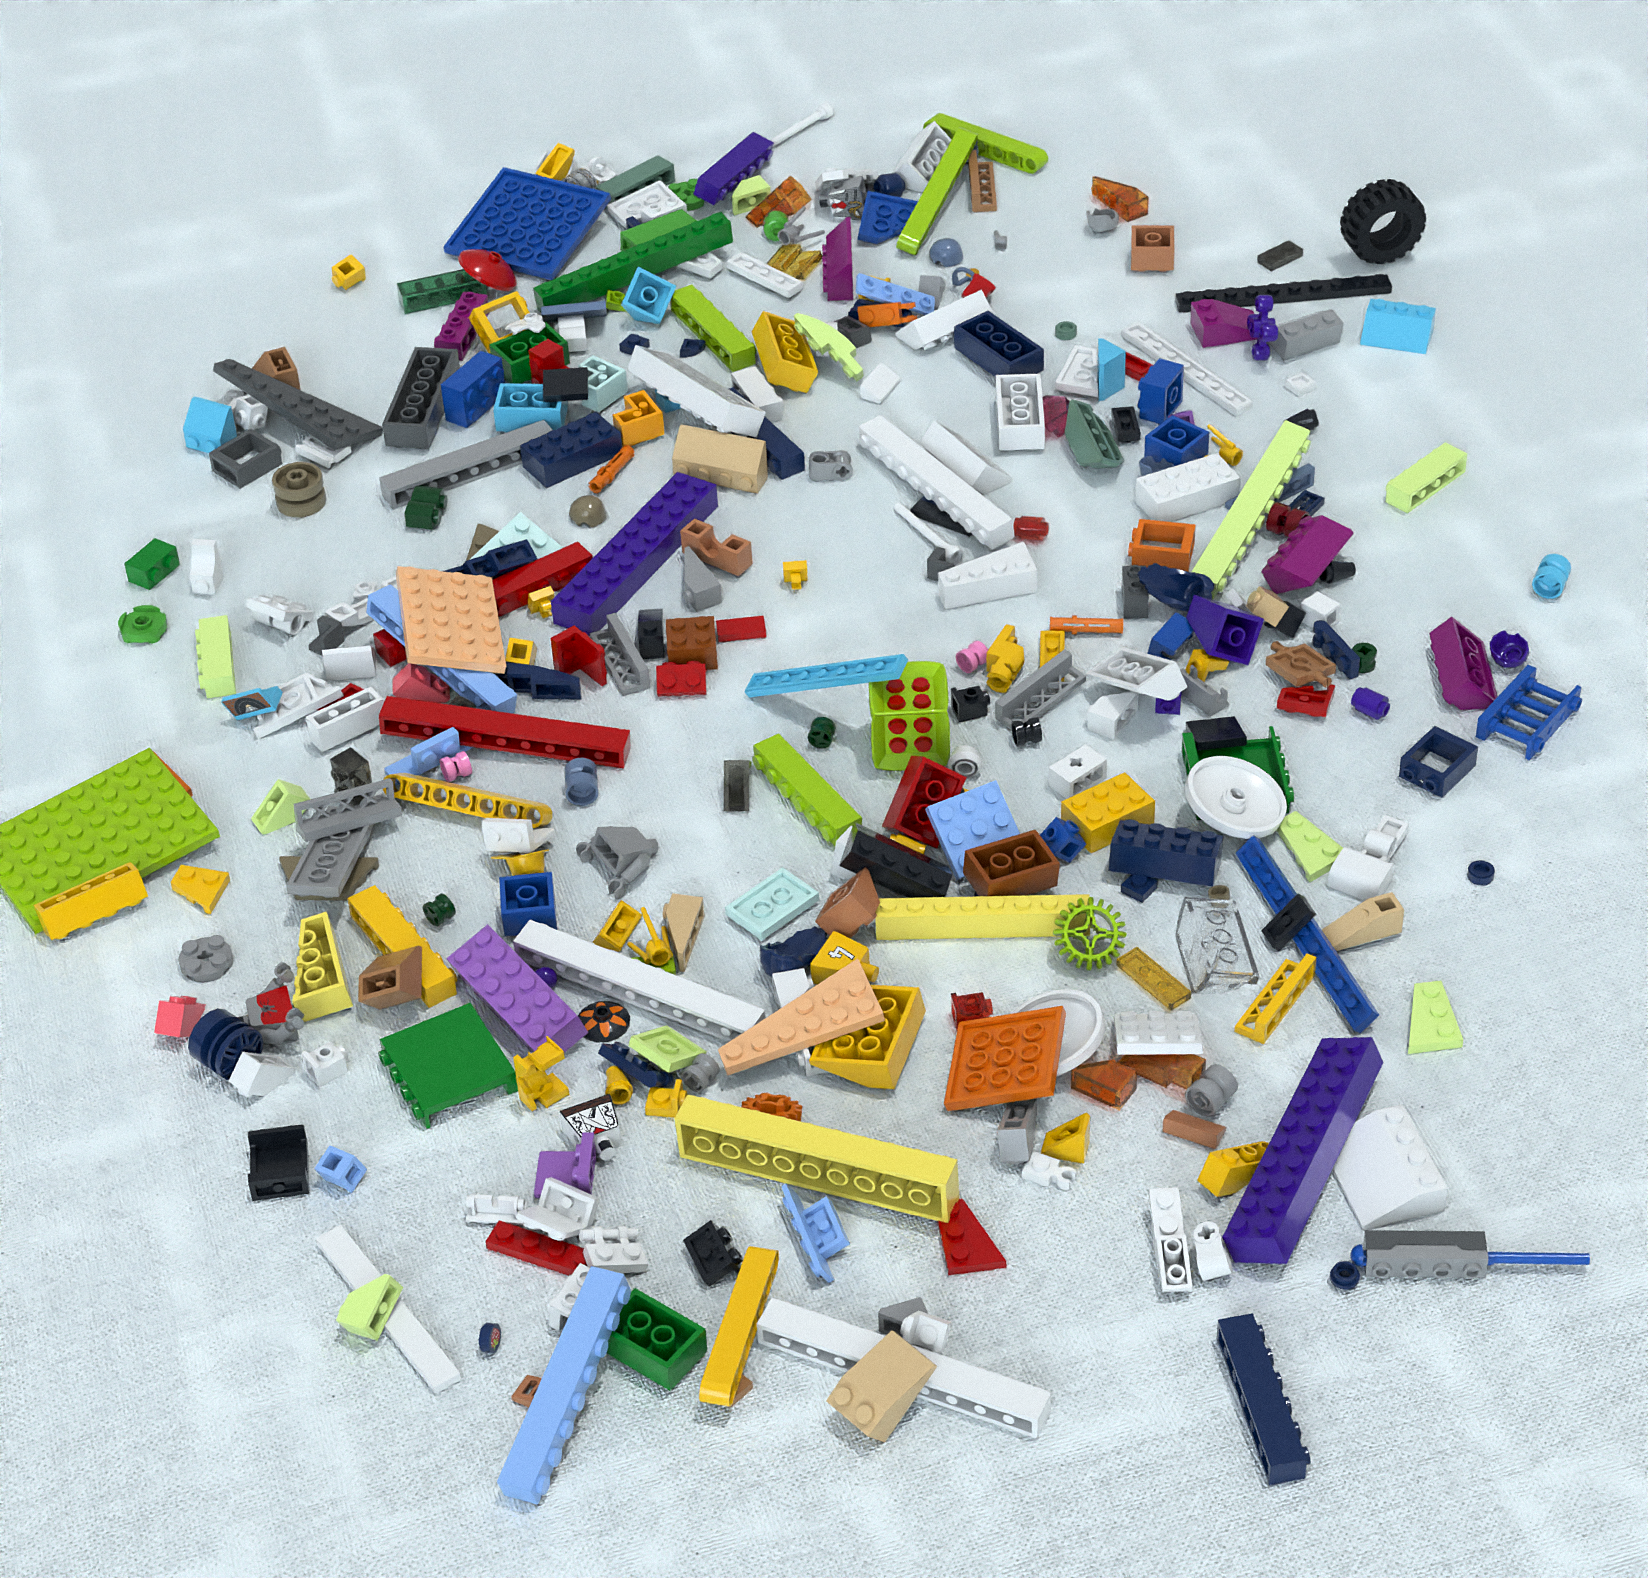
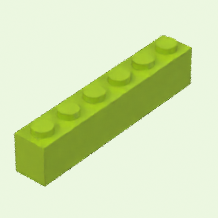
M692 284L674 291L670 300L671 311L700 340H706V346L732 372L756 364L755 355L757 350L754 343L750 342L743 332H740L721 311H718L713 303L703 296L701 291H698Z
M779 733L753 745L754 756L752 761L755 768L761 770L766 775L768 781L777 786L783 797L788 798L794 804L796 810L802 812L807 817L811 826H815L822 833L826 841H830L835 846L836 841L850 826H853L854 822L862 825V817Z

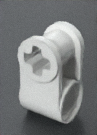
M1210 1221L1200 1223L1195 1228L1193 1236L1197 1252V1265L1202 1280L1206 1281L1232 1274L1231 1260L1217 1224Z

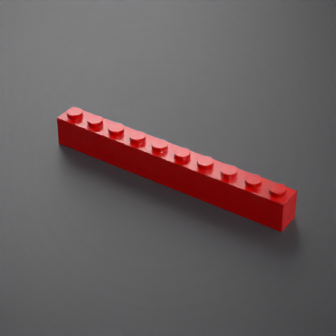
M577 541L493 579L492 583L498 618L527 605L529 593L551 586L553 592L564 588L593 558V555ZM382 629L373 634L376 653L390 667L407 660L405 647L389 632Z
M392 696L386 697L379 713L380 734L428 740L454 727L459 733V741L462 746L568 761L575 758H587L596 765L617 768L625 767L631 749L630 730Z

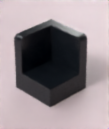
M1284 601L1289 608L1277 626L1274 627L1268 622H1265L1264 626L1276 629L1286 636L1293 638L1306 612L1290 602Z

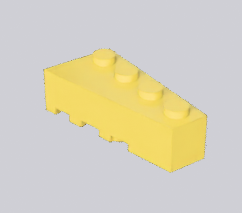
M327 911L301 919L298 943L300 951L296 961L298 970L294 981L296 989L292 1003L295 1008L304 1014L302 1020L307 1022L353 1007L336 934Z

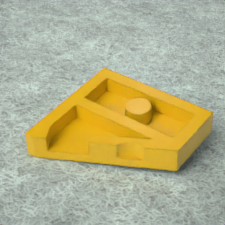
M180 865L171 880L172 890L179 895H184L193 904L197 902L203 906L204 912L211 914L230 882L229 872Z

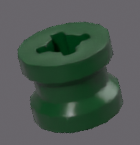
M1363 642L1354 645L1352 650L1360 657L1359 673L1372 672L1376 666V647L1370 643Z
M826 717L815 718L808 733V742L820 749L829 747L836 730L835 723Z
M442 893L437 895L433 902L429 901L422 907L427 920L436 927L440 926L445 918H451L456 914L453 903Z

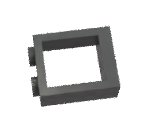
M253 429L247 430L209 452L212 471L240 489L282 465L280 446ZM252 450L259 452V454L242 464L235 461Z

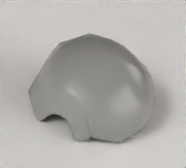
M1095 208L1093 214H1090L1089 210L1086 211L1088 225L1096 232L1110 231L1119 222V214L1113 209L1099 210Z

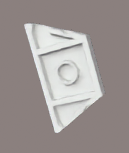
M306 672L279 686L283 693L277 709L257 715L259 724L258 727H254V732L257 738L260 739L315 712L317 709L344 695L338 686L333 688L328 685L327 681L316 679L313 675Z

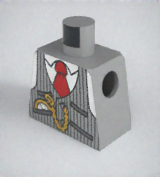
M863 176L833 182L828 195H820V207H831L833 217L836 219L851 217V220L861 221L867 196Z

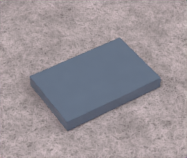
M606 301L543 306L541 308L543 322L558 321L560 316L584 314V318L607 316Z

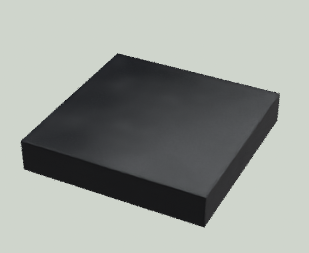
M588 367L543 370L544 402L588 400Z
M1235 716L1186 722L1187 733H1193L1196 750L1198 751L1247 745V736Z

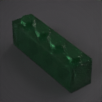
M464 269L397 283L399 302L405 314L455 304L463 292L487 295L486 285L474 279Z

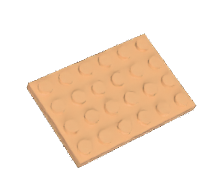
M397 566L396 580L407 663L504 674L506 661L492 577Z

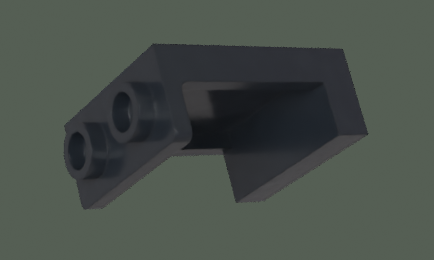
M300 1124L249 1131L250 1174H248V1185L252 1201L310 1194L308 1140L305 1126Z

